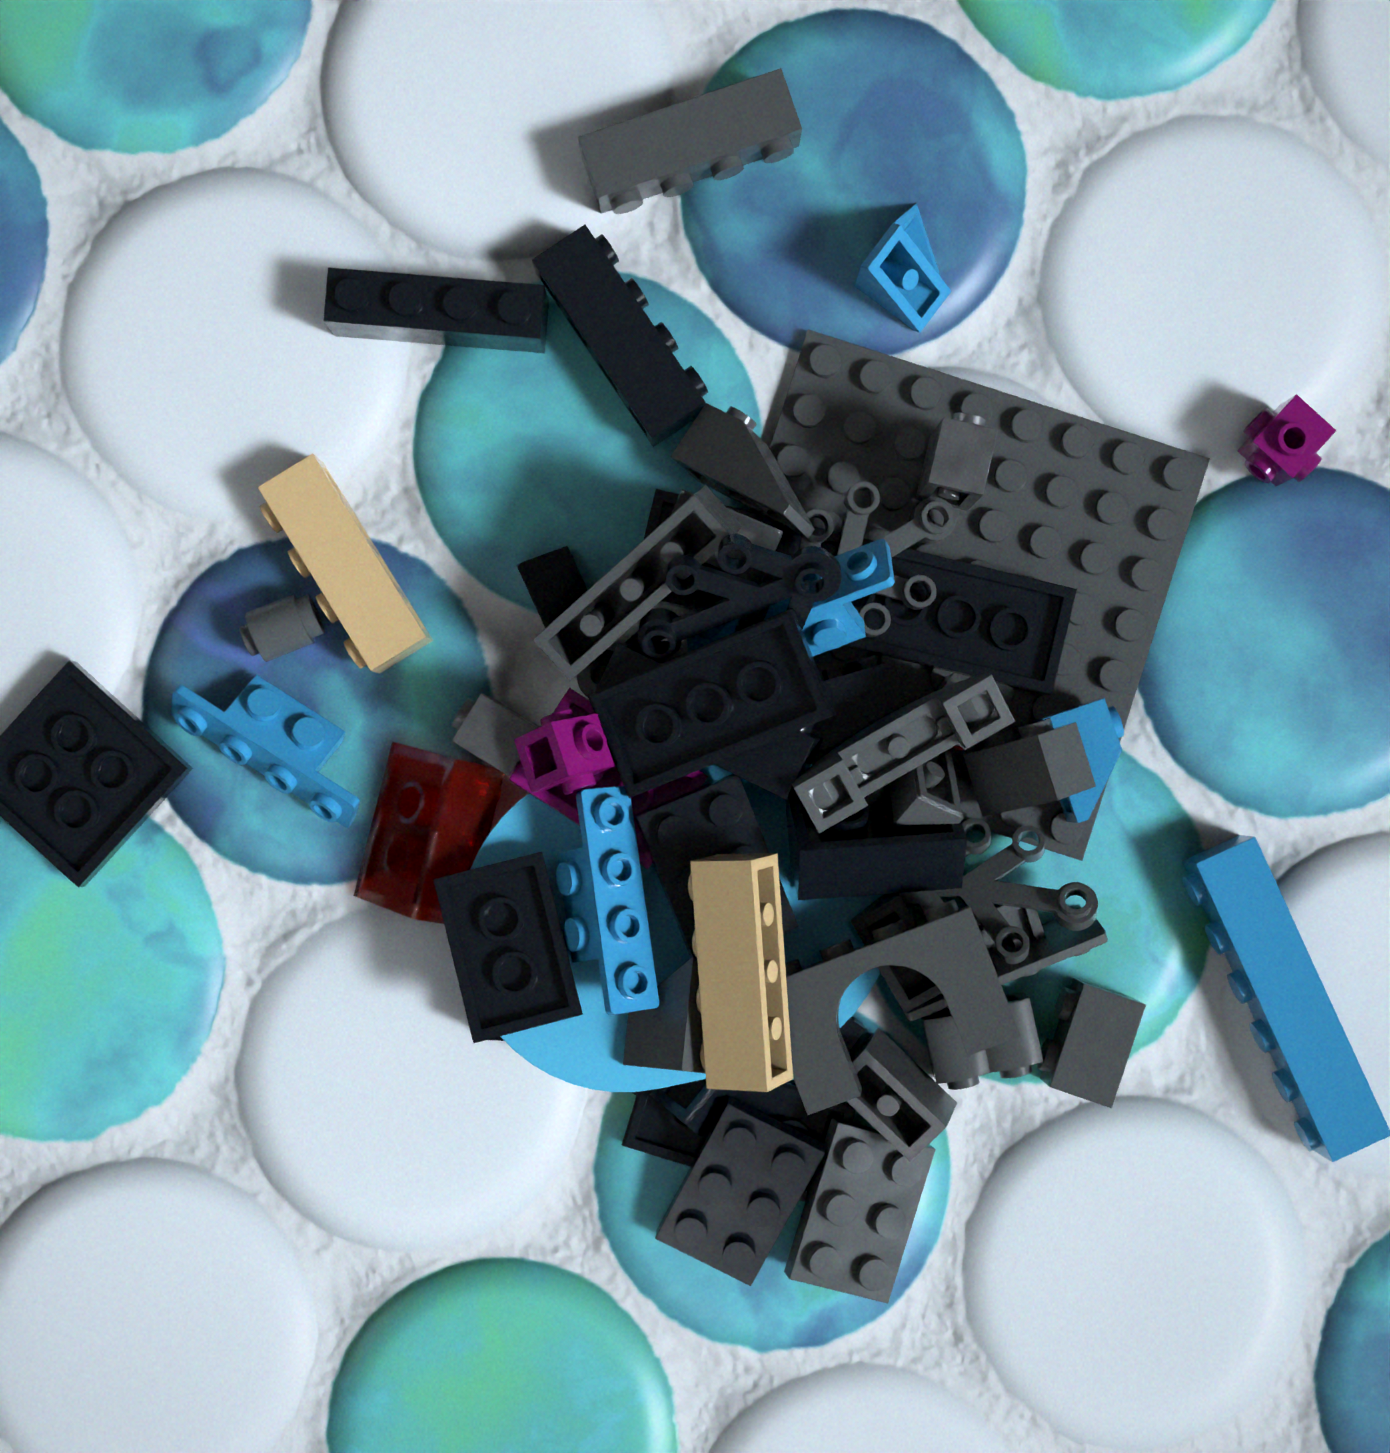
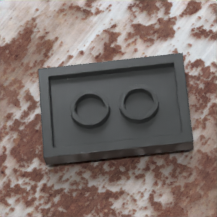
M832 1117L824 1141L825 1154L815 1170L784 1273L791 1280L888 1304L936 1149L929 1144L909 1162L876 1129Z

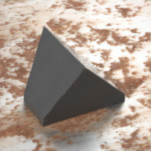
M694 957L690 958L657 986L659 1006L657 1008L628 1013L623 1065L706 1074L700 1060L703 1032L701 1013L698 1011L696 1004L699 976L698 962Z

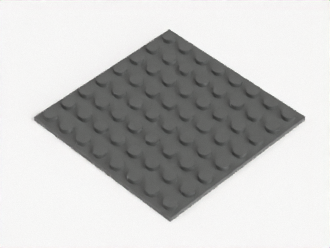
M808 329L770 445L773 456L805 513L812 509L825 510L833 519V531L842 533L847 511L844 505V496L847 490L857 482H870L877 488L880 501L877 508L868 516L864 538L873 541L883 538L908 523L912 510L923 501L915 499L929 438L942 418H952L954 413H968L984 418L986 420L985 426L998 429V434L983 496L967 511L953 508L956 514V525L949 536L932 544L919 541L907 549L1077 589L1053 694L1045 695L996 683L1015 720L1014 723L998 732L1013 728L1015 737L1018 738L1021 737L1018 728L1033 723V720L1105 698L1108 707L1114 706L1116 708L1123 728H1125L1210 458ZM857 490L853 493V501L858 507H869L870 497L866 492ZM935 509L928 511L927 520L929 524L936 528L942 527L944 522L943 515ZM809 519L812 526L825 529V525L820 519ZM841 646L815 655L813 658L818 670H826L828 678L832 679L849 674L847 663L878 654ZM878 655L881 664L894 660L907 704L934 692L943 678L953 673ZM954 673L962 680L970 678V676ZM980 741L962 751H955L951 748L963 814L962 823L971 818H978L989 825L991 832L1012 838L1015 831L1020 827L1034 826L1043 833L1046 850L1083 861L1106 785L1089 819L1080 823L1066 821L1060 800L982 817L963 755L984 748L983 742ZM837 746L818 751L812 765ZM1025 838L1021 840V842L1028 843L1034 846L1039 845L1038 842L1032 838Z

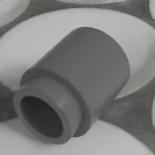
M291 594L245 613L247 624L239 627L242 639L250 655L254 656L260 653L265 662L315 643L314 637L325 633L321 617L309 594L298 598L295 594Z

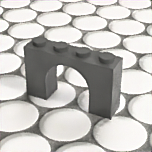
M952 900L924 911L927 921L907 929L903 919L871 931L875 941L856 948L853 947L851 939L834 944L819 951L822 961L803 968L799 959L785 963L793 1078L807 1115L861 1096L862 1087L840 1031L838 1013L841 998L848 986L861 974L873 968L886 965L904 966L924 974L935 983L947 1002L967 1056L1021 1037L969 905L959 909L956 901Z

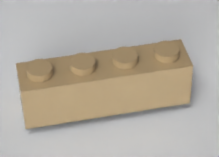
M312 453L258 487L266 500L265 503L259 506L261 512L276 533L284 530L294 546L287 551L291 561L304 578L310 575L314 578L322 593L315 596L320 608L332 624L340 620L350 637L343 642L344 646L360 669L367 665L370 671L380 674L434 641L323 461Z
M778 853L717 854L690 861L691 874L688 880V892L694 906L695 930L692 937V948L698 962L699 986L696 993V1004L702 1018L703 1042L700 1050V1060L706 1073L707 1089L769 1092L793 1079Z

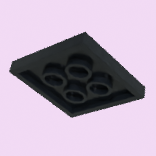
M69 660L0 735V816L78 888L85 887L193 768L79 663Z

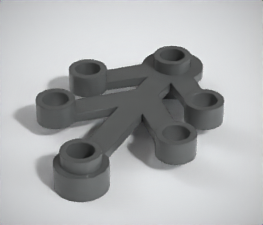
M860 481L855 483L847 490L844 496V505L847 511L836 556L862 546L868 516L877 508L880 501L877 488L870 482ZM862 490L869 495L870 505L868 508H860L854 503L853 493L855 491ZM931 497L920 502L912 510L908 523L881 538L885 539L889 545L891 558L919 541L932 544L949 536L956 525L955 511L951 504L942 498ZM812 509L806 513L809 519H820L825 525V532L821 536L811 534L809 539L800 535L801 540L798 550L808 546L821 547V543L832 534L834 522L828 512L822 509ZM929 510H938L943 515L944 522L942 527L936 528L929 524L927 520ZM916 575L910 579L894 576L895 583L893 586L873 593L900 600L908 608L919 610L934 601L936 586L925 575ZM913 583H919L925 587L927 595L923 602H917L911 597L910 587ZM869 603L862 608L854 606L863 620L867 611H875L881 617V625L878 630L869 629L865 625L866 637L879 636L889 628L891 616L884 605Z
M978 818L964 821L962 824L966 834L977 830L985 836L978 843L967 841L965 857L969 854L979 855L987 851L991 845L989 825ZM1023 826L1017 829L1013 834L1012 844L963 876L962 888L900 893L907 906H919L923 912L943 904L944 902L939 896L961 899L966 906L969 905L971 907L974 917L995 942L998 957L1008 964H1017L1026 959L1029 953V938L1021 928L1010 926L994 904L1052 912L1062 927L1072 931L1084 930L1091 926L1097 917L1098 899L1095 892L1083 883H1067L1059 890L998 881L1023 863L1035 862L1043 856L1045 837L1041 830L1034 826ZM1025 838H1032L1039 845L1034 850L1027 851L1019 846V842ZM1077 895L1082 897L1086 904L1080 909H1072L1067 906L1065 901L1068 897ZM1009 938H1015L1022 942L1023 947L1019 951L1011 953L1004 950L1002 944Z

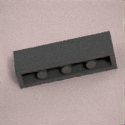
M780 68L579 136L578 142L581 157L601 214L613 210L614 214H624L639 208L643 204V199L663 193L664 197L681 195L694 186L693 182L713 176L714 180L731 178L743 171V165L761 159L764 160V163L781 161L793 154L794 148L799 147L802 127L782 69Z
M705 484L536 636L533 641L567 679L571 681L672 592L666 584L668 564L673 558L687 555L695 558L702 565L718 551L720 541L727 535L736 534L742 525ZM681 570L674 573V575L681 580H685L691 573Z

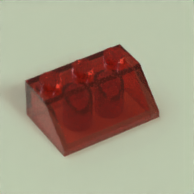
M392 741L353 896L414 920L444 924L433 879L471 870L478 851L490 833L496 805L501 795L504 773L489 765Z

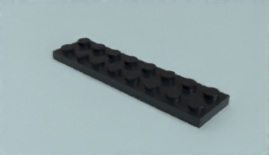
M659 489L655 490L644 539L671 516L679 494ZM724 505L726 508L781 530L783 534L777 546V552L793 556L798 551L801 540L799 533L760 513ZM814 527L815 530L812 535L821 536L824 534L825 529ZM833 531L821 543V548L836 556L841 533ZM863 538L862 546L873 542V540ZM905 549L891 558L894 576L906 579L916 575L929 577L936 586V597L930 605L923 609L914 610L908 608L900 600L877 594H870L851 602L853 606L859 608L869 603L884 605L890 613L891 623L889 628L879 636L864 637L843 645L844 647L970 677L989 672L996 683L1051 695L1053 694L1077 589ZM705 563L702 564L703 566H706V567H709V568H712V569H715V570L722 571V570L717 569V568H715V567H712V566H710V565H708V564H705ZM766 573L763 582L776 576ZM691 574V575H690L688 578H686L685 580L691 579V578L693 577V575ZM913 583L910 587L911 597L917 602H923L927 595L925 587L919 583ZM697 589L689 595H679L671 592L660 603L696 610L725 597ZM867 611L864 615V623L869 629L878 630L881 625V617L875 611Z

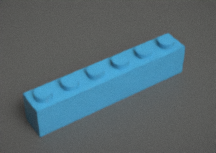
M1238 835L1183 860L1182 863L1187 871V875L1182 877L1184 887L1192 902L1196 906L1202 904L1210 922L1205 925L1206 935L1214 950L1219 955L1224 953L1232 970V973L1227 974L1229 985L1241 1004L1247 1002L1255 1020L1249 1024L1251 1033L1259 1048L1264 1053L1269 1052L1277 1070L1272 1072L1273 1081L1282 1098L1286 1102L1292 1101L1300 1119L1294 1122V1126L1306 1149L1310 1152L1314 1150L1328 1160L1335 1162L1389 1137L1390 1129L1256 837Z

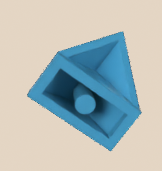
M916 203L892 223L862 263L854 286L912 330L921 333L951 293V289L940 276Z

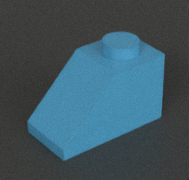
M1105 698L1092 700L1033 720L1034 723L1051 718L1053 728L1074 722L1077 724L1096 787L1060 799L1067 822L1080 823L1089 819L1122 752L1118 738L1124 737L1123 724L1114 706L1108 707Z

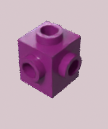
M1296 394L1281 403L1273 412L1267 407L1263 409L1243 430L1249 438L1237 451L1246 459L1245 466L1248 471L1264 483L1271 482L1278 486L1292 478L1300 482L1321 462L1322 458L1317 452L1337 430Z
M572 709L556 712L540 719L541 727L514 739L531 793L562 786L564 795L576 793L595 786L594 775L615 766L597 713L574 717Z

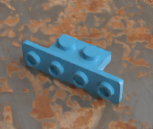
M879 539L834 556L841 567L840 586L828 599L814 602L802 629L812 656L866 637L864 620L851 602L894 585L891 552L885 539ZM807 574L803 577L809 581L822 579L817 574ZM790 598L770 605L764 620L786 611ZM739 618L688 638V652L732 634Z
M258 675L254 676L225 712L181 684L173 691L171 715L184 731L193 736L202 735L215 743L229 760L239 765L247 764L257 770L279 792L296 795L308 803L311 810L321 819L331 823L338 822L346 828H349L355 820L360 803L359 798L319 773L343 742L344 730Z
M624 786L578 791L576 801L583 847L557 853L559 865L556 870V883L560 893L563 895L566 915L563 935L566 946L571 952L572 963L598 959L605 1012L608 1015L657 1008L659 1006V996L631 798H628Z

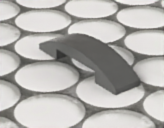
M989 672L979 674L932 692L879 719L831 750L807 769L791 785L817 831L821 833L868 806L864 799L867 795L960 743L965 749H968L1014 723L1015 720L992 674Z

